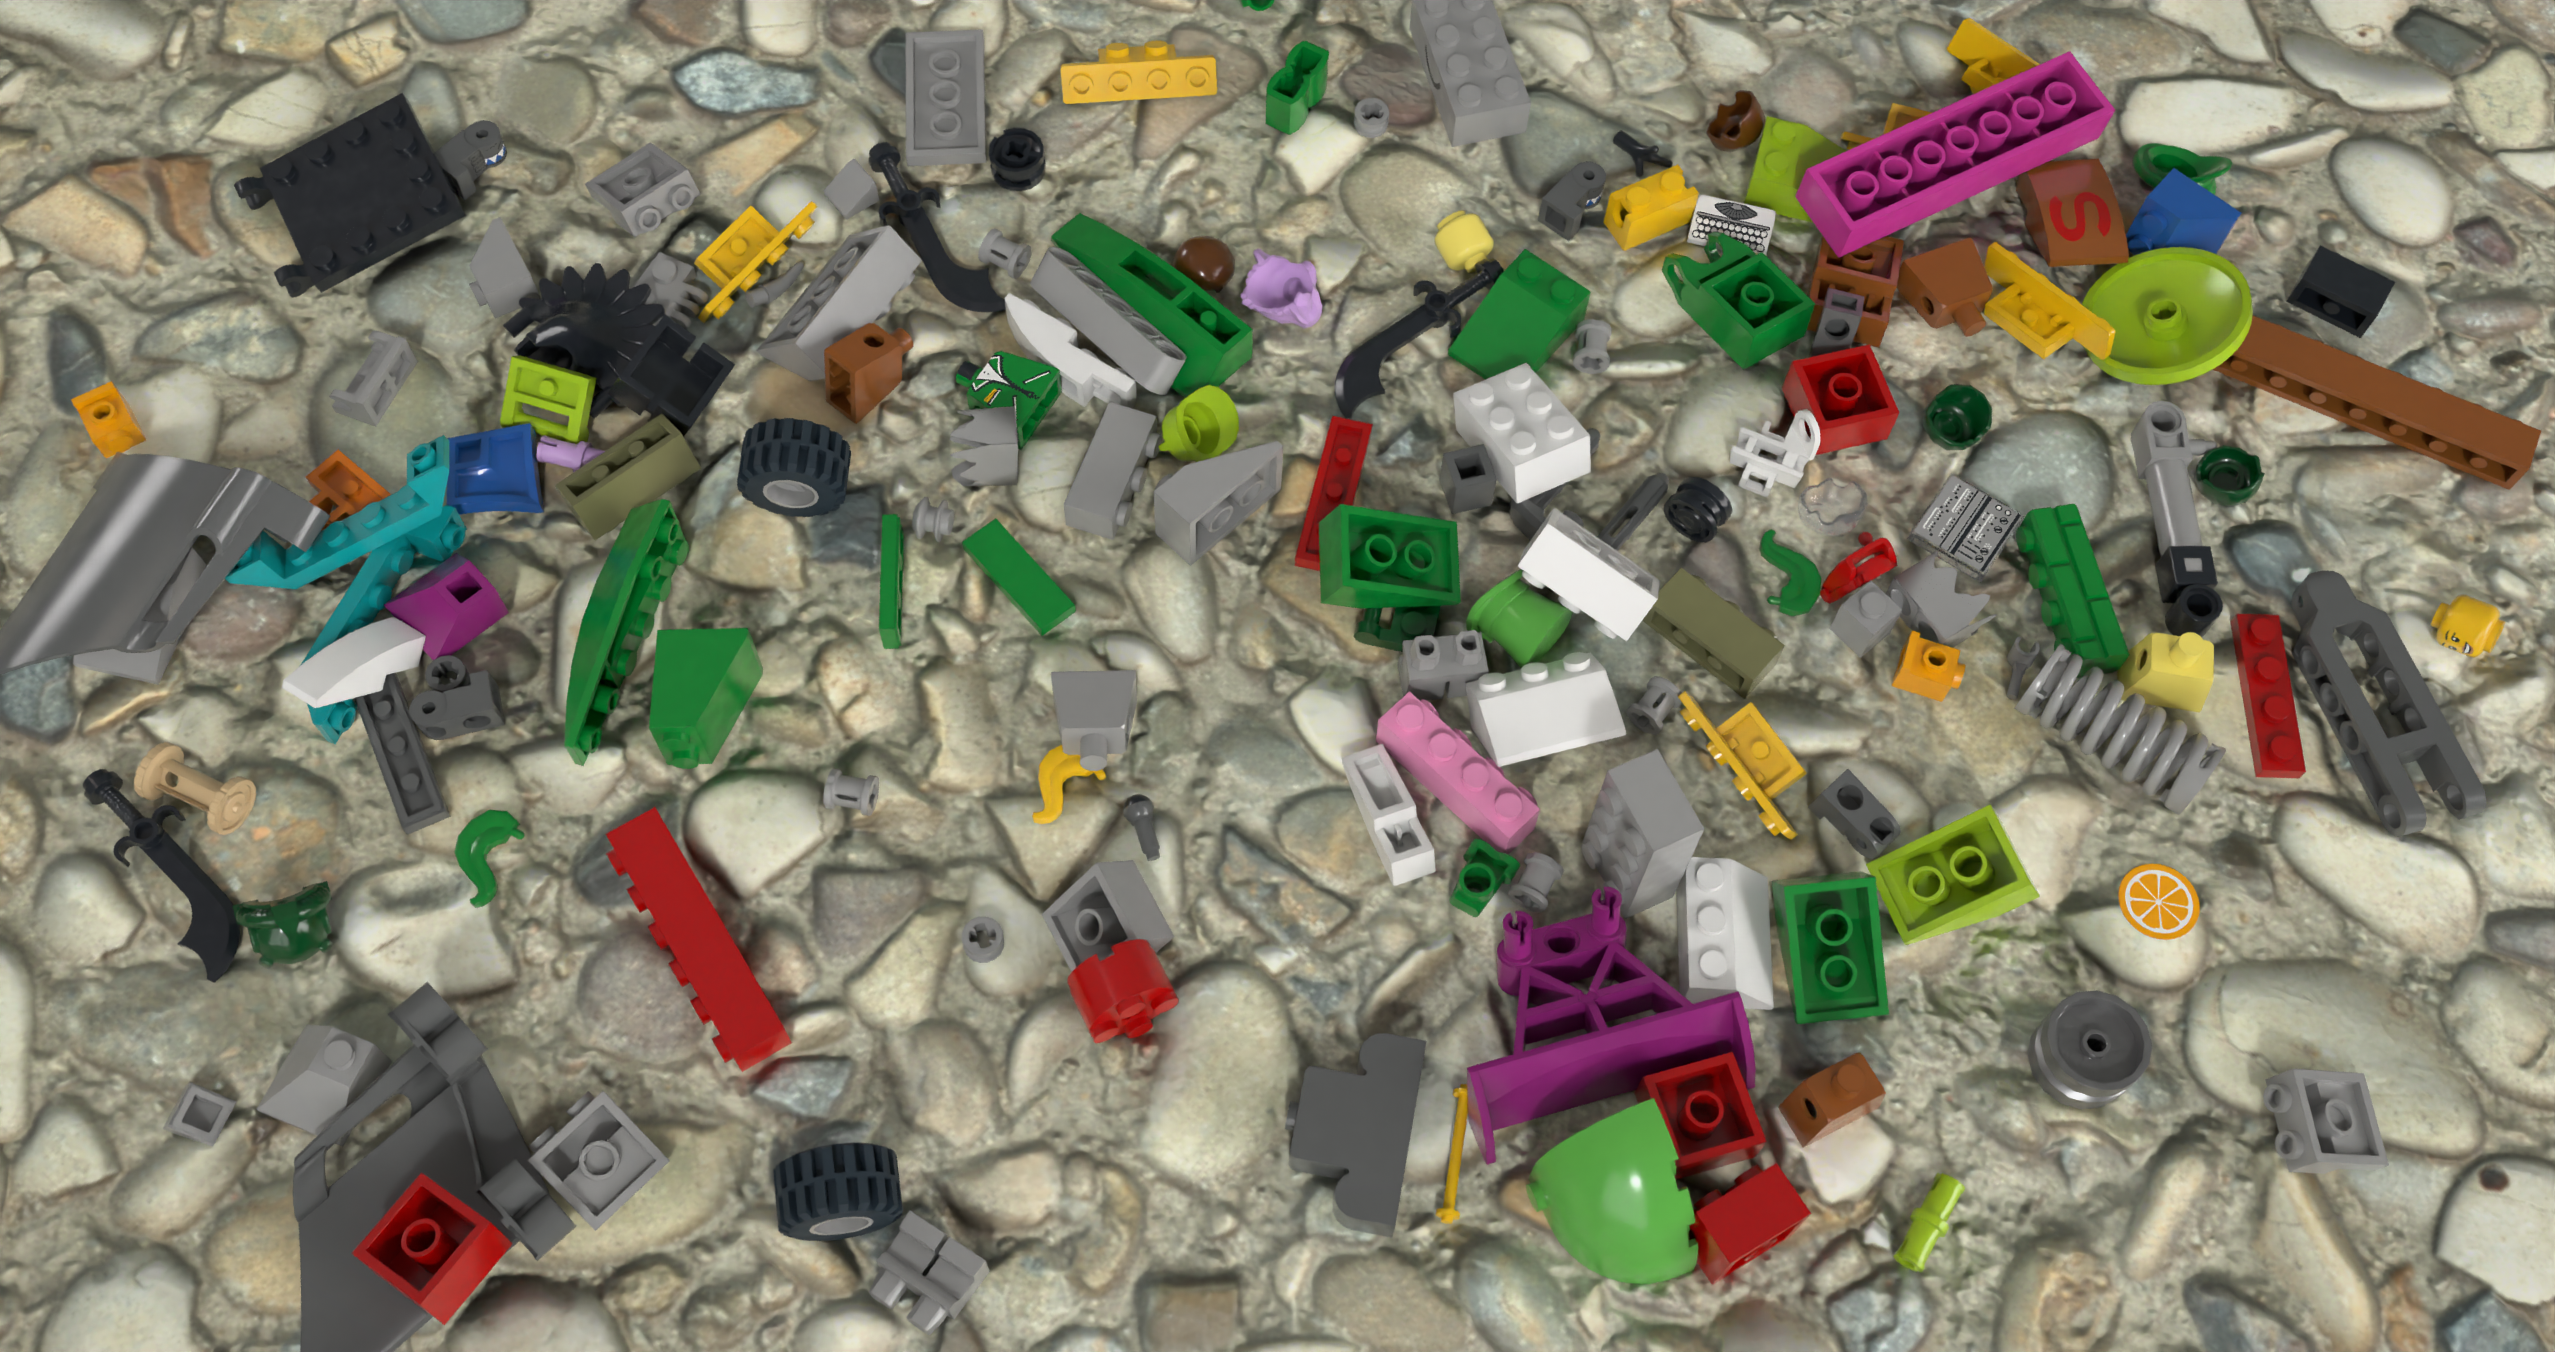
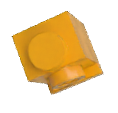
M112 381L71 399L92 442L106 459L117 452L123 453L131 447L146 441L129 403Z
M1911 631L1901 649L1892 687L1942 702L1951 688L1958 689L1961 684L1966 667L1965 664L1958 662L1961 650L1920 638L1919 632Z

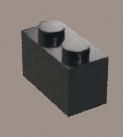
M2320 245L2303 270L2286 302L2361 338L2378 316L2395 281Z

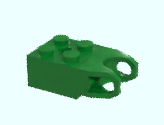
M1713 231L1708 234V241L1704 247L1710 263H1699L1687 256L1675 253L1665 257L1662 272L1673 290L1678 305L1743 370L1805 336L1816 303L1763 252L1756 254L1746 244L1724 233ZM1716 243L1722 248V257L1717 251ZM1674 265L1678 267L1683 281L1676 275Z

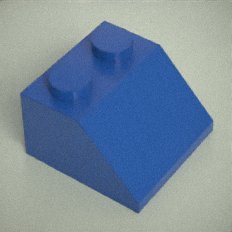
M2173 168L2146 197L2126 233L2128 250L2134 256L2143 252L2169 247L2196 248L2217 254L2242 213Z

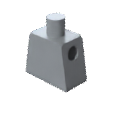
M1136 670L1051 672L1054 708L1063 752L1067 755H1080V765L1086 770L1098 771L1105 768L1107 765V754H1122L1127 750L1137 704Z

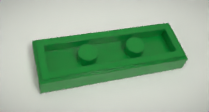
M898 514L882 515L879 632L884 649H899L902 639L904 532Z
M996 518L962 541L964 551L1041 636L1076 612L1075 604Z

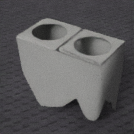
M1015 407L957 410V413L974 417V419L954 430L950 434V440L976 448L958 451L950 455L954 458L967 459L951 469L953 478L963 486L1017 485L1018 439Z
M1938 551L1895 576L1886 595L1902 609L1900 618L1912 631L1919 632L1920 638L1953 648L1977 633L1981 625L1992 620L1996 615H1991L1969 625L1988 603L1990 595L1979 594L1971 596L1970 594L1956 593L1957 570L1951 567L1935 568L1934 560L1938 555Z

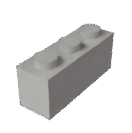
M1109 401L1064 502L1067 526L1114 540L1119 526L1125 527L1132 512L1133 504L1130 501L1134 491L1140 493L1146 481L1147 468L1145 466L1149 457L1155 458L1159 452L1158 446L1161 444L1162 434L1157 433V416Z

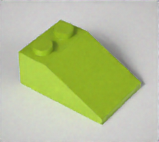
M1767 116L1757 147L1744 204L1776 211L1778 215L1814 223L1795 197L1805 172L1808 168L1844 153L1846 150L1806 125Z
M1991 804L1866 864L1870 874L1876 877L1877 889L1905 945L2000 916L2040 897L2003 823Z

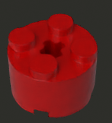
M1134 939L1113 945L1111 949L1114 955L1100 961L1097 954H1094L1079 964L1068 976L1067 983L1070 993L1093 1042L1102 1043L1123 1033H1126L1128 1038L1139 1037L1152 1029L1153 1024L1151 1020L1160 1013L1172 1009L1179 1003V999L1156 952L1147 940Z

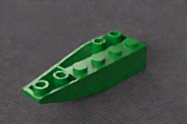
M1081 213L1077 214L1051 236V241L1055 247L1075 256L1182 350L1187 358L1171 387L1184 398L1207 385L1219 387L1252 358L1253 329L1195 282L1140 244Z
M659 499L630 510L596 580L585 610L572 659L566 700L564 746L577 765L584 766L589 753H594L598 748L602 736V725L607 715L612 714L618 705L619 689L625 676H630L635 669L637 650L642 640L647 639L653 630L654 614L659 603L664 602L669 596L672 584L671 577L677 565L681 566L686 559L688 542L669 500Z

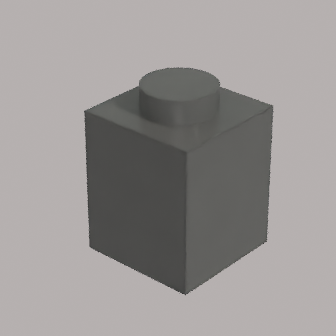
M1484 444L1443 453L1439 480L1451 514L1492 505L1497 479Z

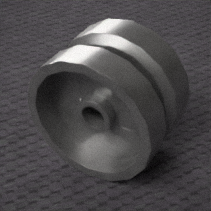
M2098 990L2077 992L2062 1000L2041 1021L2031 1035L2028 1058L2033 1076L2041 1088L2061 1104L2078 1109L2101 1108L2117 1099L2127 1088L2140 1079L2150 1063L2152 1042L2148 1027L2135 1008L2118 996Z

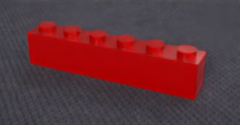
M656 807L606 833L608 840L614 848L606 853L608 859L619 877L626 873L629 874L634 885L626 889L639 913L649 909L655 922L647 927L661 950L670 946L676 959L668 964L682 987L689 983L693 986L698 996L690 1000L703 1025L713 1021L719 1035L712 1038V1041L724 1062L727 1063L734 1059L740 1070L744 1072L790 1045L792 1042L784 1026Z

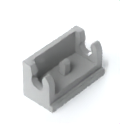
M372 331L368 338L374 341L371 346L372 351L346 391L334 389L329 396L335 400L332 407L336 413L375 427L418 362L405 338L394 337L380 331Z

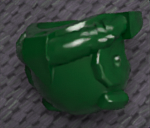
M327 881L303 887L302 891L283 899L259 902L257 899L233 905L237 925L240 924L248 929L253 951L262 955L259 959L260 965L271 968L274 963L295 964L306 961L319 951L327 953L331 949L333 942L327 939V936L332 932L326 906L332 900Z

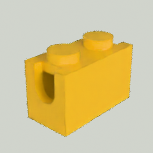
M1675 165L1610 193L1603 223L1623 251L1691 222L1699 192L1694 186L1688 189L1685 187V179L1682 176L1683 170L1679 165Z

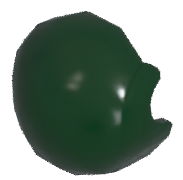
M1962 384L1949 385L1927 404L1922 418L1923 427L1932 442L1947 451L1965 450L1977 443L1989 431L1992 425V407L1986 396L1973 386Z
M2223 445L2207 451L2196 466L2195 480L2200 493L2212 503L2232 507L2246 503L2258 492L2265 473L2261 470L2260 459L2257 455L2248 454L2239 447Z

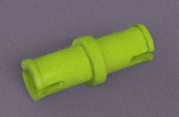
M1937 1173L1935 1175L1934 1182L1921 1207L1914 1208L1909 1217L1912 1224L1898 1251L1893 1256L1898 1263L1912 1271L1922 1273L1925 1268L1924 1265L1938 1238L1945 1237L1949 1229V1225L1946 1222L1960 1195L1965 1190L1961 1182L1944 1173Z

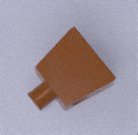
M1971 237L1903 260L1896 288L1930 327L1938 329L1956 322L1964 336L1968 337L1980 332L1986 326V321L1981 312L1984 310L1985 304L1992 294V285Z
M868 323L824 350L826 402L855 424L861 421L900 384L902 380V356L911 350L914 345L910 335L902 328H897L889 334L877 324Z
M1858 1052L1801 1082L1778 1108L1804 1148L1878 1109L1886 1092L1864 1056ZM1806 1100L1814 1105L1817 1113L1816 1118L1809 1113L1805 1104Z

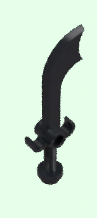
M888 142L874 145L869 151L870 157L868 162L874 172H883L897 202H885L880 206L878 212L881 226H887L885 217L887 214L893 213L898 215L900 223L906 227L936 288L951 303L975 312L987 313L1005 310V300L993 290L989 282V268L982 270L965 269L956 265L947 256L922 207L923 201L932 200L936 203V207L941 208L939 193L933 188H923L918 192L908 190L897 168L901 160L897 148L891 146Z
M1492 258L1489 261L1483 259L1475 266L1476 275H1473L1470 279L1447 292V294L1437 290L1436 286L1430 281L1423 280L1414 285V296H1418L1423 292L1428 293L1425 297V304L1358 347L1340 366L1335 380V397L1338 407L1345 418H1352L1354 411L1365 400L1376 395L1385 394V389L1380 382L1379 372L1383 362L1391 354L1432 327H1443L1447 324L1448 320L1456 323L1450 326V338L1460 333L1461 315L1457 310L1453 309L1454 306L1477 293L1483 287L1489 290L1492 288L1499 276L1504 272L1497 260Z
M106 769L94 771L83 782L85 797L95 805L105 802L130 829V836L123 837L116 842L113 849L115 858L126 867H129L130 862L125 859V852L132 846L140 847L186 895L192 909V920L187 933L178 945L188 948L199 955L206 967L207 979L215 983L228 969L236 954L240 939V924L237 925L233 903L227 895L163 829L162 823L166 817L175 815L180 821H185L184 815L174 806L164 805L154 811L152 818H144L138 809L119 791L123 785V780L117 773L113 771L108 772Z

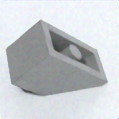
M501 217L492 220L469 265L476 279L475 282L469 285L479 306L488 304L496 319L521 308L519 299L523 297L541 298Z

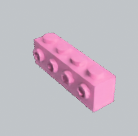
M1409 691L1378 719L1376 742L1379 745L1383 744L1387 753L1496 851L1506 854L1511 853L1534 831L1540 808L1537 807V802L1531 793L1522 787L1516 788L1507 780L1501 767H1498L1491 758L1486 757L1484 759L1472 748L1468 737L1462 731L1456 728L1451 729L1440 719L1439 713L1431 703L1424 699L1419 700Z

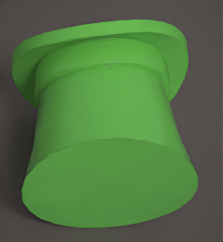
M1522 569L1509 575L1486 592L1473 605L1466 621L1467 631L1476 630L1481 632L1482 639H1486L1490 643L1495 640L1512 657L1520 669L1526 664L1538 662L1553 647L1565 631L1573 614L1572 611L1562 604L1529 589L1530 586L1520 579L1523 577L1522 572L1524 570Z

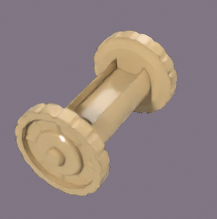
M170 742L156 745L144 756L136 770L134 789L139 796L147 800L159 799L165 794L178 798L207 812L208 826L212 831L221 835L231 834L238 829L253 809L254 801L256 800V786L247 778L237 776L224 784L184 765L182 749Z

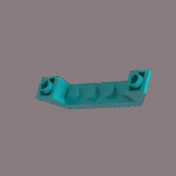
M442 435L429 443H423L415 447L407 454V485L378 502L368 504L361 511L344 520L330 524L326 529L320 531L307 552H304L294 544L285 549L266 532L262 531L225 580L232 584L298 589L440 516L449 475V439Z
M450 505L443 506L440 516L372 550L301 665L333 642L371 624L379 611L385 608L384 604L390 601L392 590L401 575L407 573L411 568L415 553L444 562L450 558L453 551L460 548L467 528L455 507ZM352 699L318 708L307 704L313 724L327 742L335 745L342 733L352 726L357 710V705Z

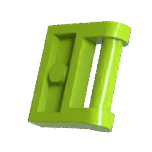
M512 356L500 417L501 427L506 428L531 423L536 434L578 444L580 441L588 442L589 429L587 425L596 378L524 356ZM525 403L569 416L568 426L526 414L522 409V405Z

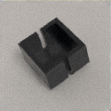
M664 314L617 378L608 394L639 416L644 410L652 414L647 420L648 422L663 414L684 437L735 364L704 342L690 362L684 359V354L696 339V336Z

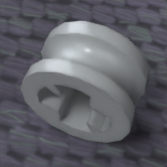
M1377 98L1361 100L1355 107V130L1367 138L1379 137L1386 132L1389 119L1387 104Z
M977 917L970 920L962 931V943L966 955L978 963H988L995 960L1004 948V937L1000 924L989 917ZM980 931H986L988 937H996L995 941L989 939L990 946L986 948H980L978 942L970 941L971 939L977 940L976 933Z

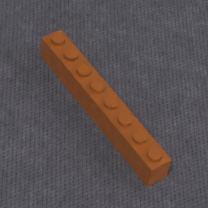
M2254 315L2249 332L2240 347L2226 361L2212 369L2508 490L2530 469L2541 434V430L2526 425L2519 420L2511 419L2486 409L2479 404L2471 403L2446 393L2439 388L2431 387L2406 377L2399 372L2391 371L2366 361L2359 356L2351 355L2326 345L2319 340L2311 339Z

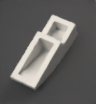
M395 617L371 623L345 635L308 659L284 679L282 688L314 708L382 691L386 675L419 666L426 636Z
M1380 744L1341 757L1342 765L1364 823L1393 886L1436 872L1434 848L1417 818L1416 805L1384 745Z

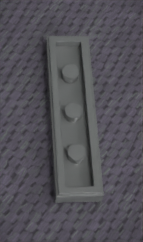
M397 674L386 675L382 691L354 699L401 827L408 835L451 816L416 724L410 717L409 706Z

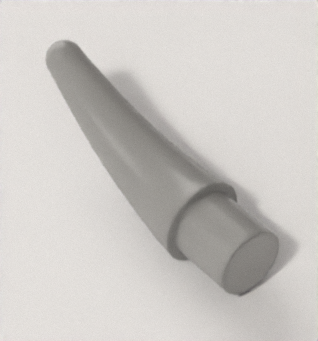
M796 262L792 268L779 278L759 285L757 289L746 292L745 297L748 305L753 308L764 303L769 304L781 296L804 268L803 262Z

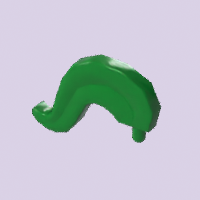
M1770 529L1761 538L1759 546L1761 556L1770 564L1785 572L1789 577V582L1781 589L1780 597L1769 596L1767 602L1772 605H1778V612L1792 617L1809 613L1820 596L1822 578L1816 565L1804 555L1776 544L1773 541L1776 532Z
M488 810L472 819L457 838L454 853L458 864L478 888V894L470 899V903L475 908L483 907L491 902L498 890L496 877L486 861L487 854L492 848L505 844L511 836L518 840L523 839L525 836L523 831L517 829L520 825L519 822L507 811Z

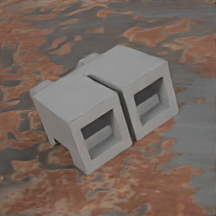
M1476 630L1461 631L1458 635L1441 637L1425 635L1416 636L1414 640L1403 641V656L1399 657L1397 664L1403 697L1410 691L1419 700L1424 699L1426 701L1443 699L1444 690H1446L1447 698L1467 696L1465 683L1479 680L1481 676L1489 672L1482 634Z
M909 1210L899 1225L900 1232L887 1252H883L877 1259L881 1270L877 1274L869 1293L875 1300L893 1310L907 1289L920 1297L906 1318L915 1327L930 1336L944 1321L946 1316L953 1320L956 1318L990 1270L986 1260L953 1238H947L944 1232Z

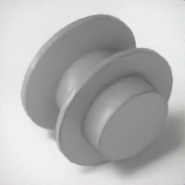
M924 497L916 505L913 513L912 527L917 538L922 539L926 532H933L936 541L941 542L944 534H951L954 523V510L948 509L947 500H943L939 507H933L930 505L929 498Z

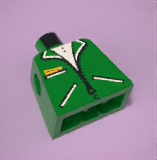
M1003 351L995 352L984 368L965 361L960 366L956 375V383L968 388L967 400L969 410L1015 407L1019 450L1023 449L1062 393L1059 369Z

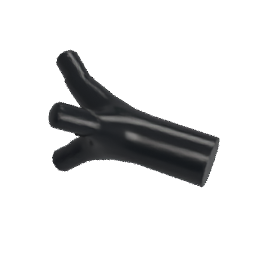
M1622 130L1615 135L1613 144L1632 157L1636 167V176L1644 175V161L1667 168L1672 167L1673 162L1656 154L1659 151L1658 146L1643 145Z

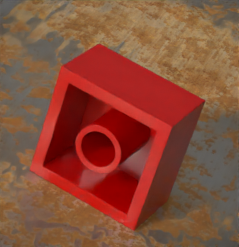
M1870 344L1792 361L1782 386L1793 417H1795L1798 411L1808 409L1818 423L1821 440L1816 455L1886 440L1899 415V410ZM1804 421L1807 435L1811 439L1810 428L1807 422Z
M1733 1052L1643 1076L1634 1093L1638 1104L1652 1098L1656 1101L1679 1158L1675 1160V1180L1754 1158L1767 1143Z
M1777 1163L1762 1171L1759 1165H1755L1739 1175L1734 1180L1736 1184L1729 1188L1725 1195H1722L1719 1189H1716L1694 1204L1696 1209L1693 1211L1696 1223L1689 1225L1688 1238L1689 1240L1695 1238L1697 1241V1263L1712 1285L1791 1237L1810 1216L1811 1212Z
M421 1172L351 1254L376 1275L445 1325L513 1243L490 1221Z

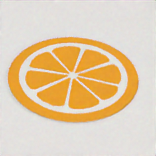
M2161 864L2138 866L2125 875L2119 886L2118 901L2124 917L2137 931L2148 937L2160 940L2179 938L2187 934L2198 920L2200 904L2194 887L2184 875L2171 867Z

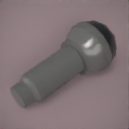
M1136 794L1125 801L1123 815L1135 827L1142 852L1146 854L1147 860L1154 861L1160 858V846L1152 824L1154 805L1147 796Z

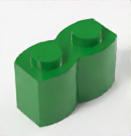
M1305 40L1297 44L1290 51L1286 59V67L1277 71L1267 85V125L1288 135L1295 133L1302 127L1308 116V108L1317 104L1326 92L1329 51Z

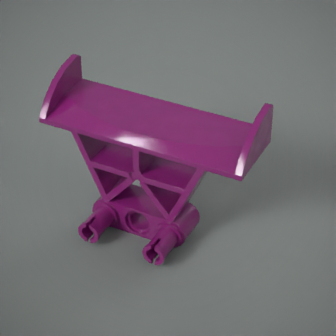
M1604 887L1603 900H1601L1600 888L1593 892L1591 897V914L1533 929V919L1526 912L1515 911V924H1513L1511 912L1508 913L1502 922L1504 939L1497 948V981L1502 991L1509 995L1519 996L1513 1055L1467 1067L1468 1122L1486 1165L1496 1162L1493 1131L1635 1091L1643 1076L1733 1052L1747 1090L1755 1088L1756 1066L1748 1019L1739 992H1733L1693 1004L1627 951V928L1625 921L1620 916L1622 896L1613 887ZM1594 976L1587 994L1568 984ZM1614 979L1619 983L1612 985ZM1530 1003L1536 1005V1007L1529 1008ZM1648 1010L1656 1013L1652 1016L1609 1028L1606 1025V1022ZM1584 1028L1587 1034L1525 1051L1527 1044Z

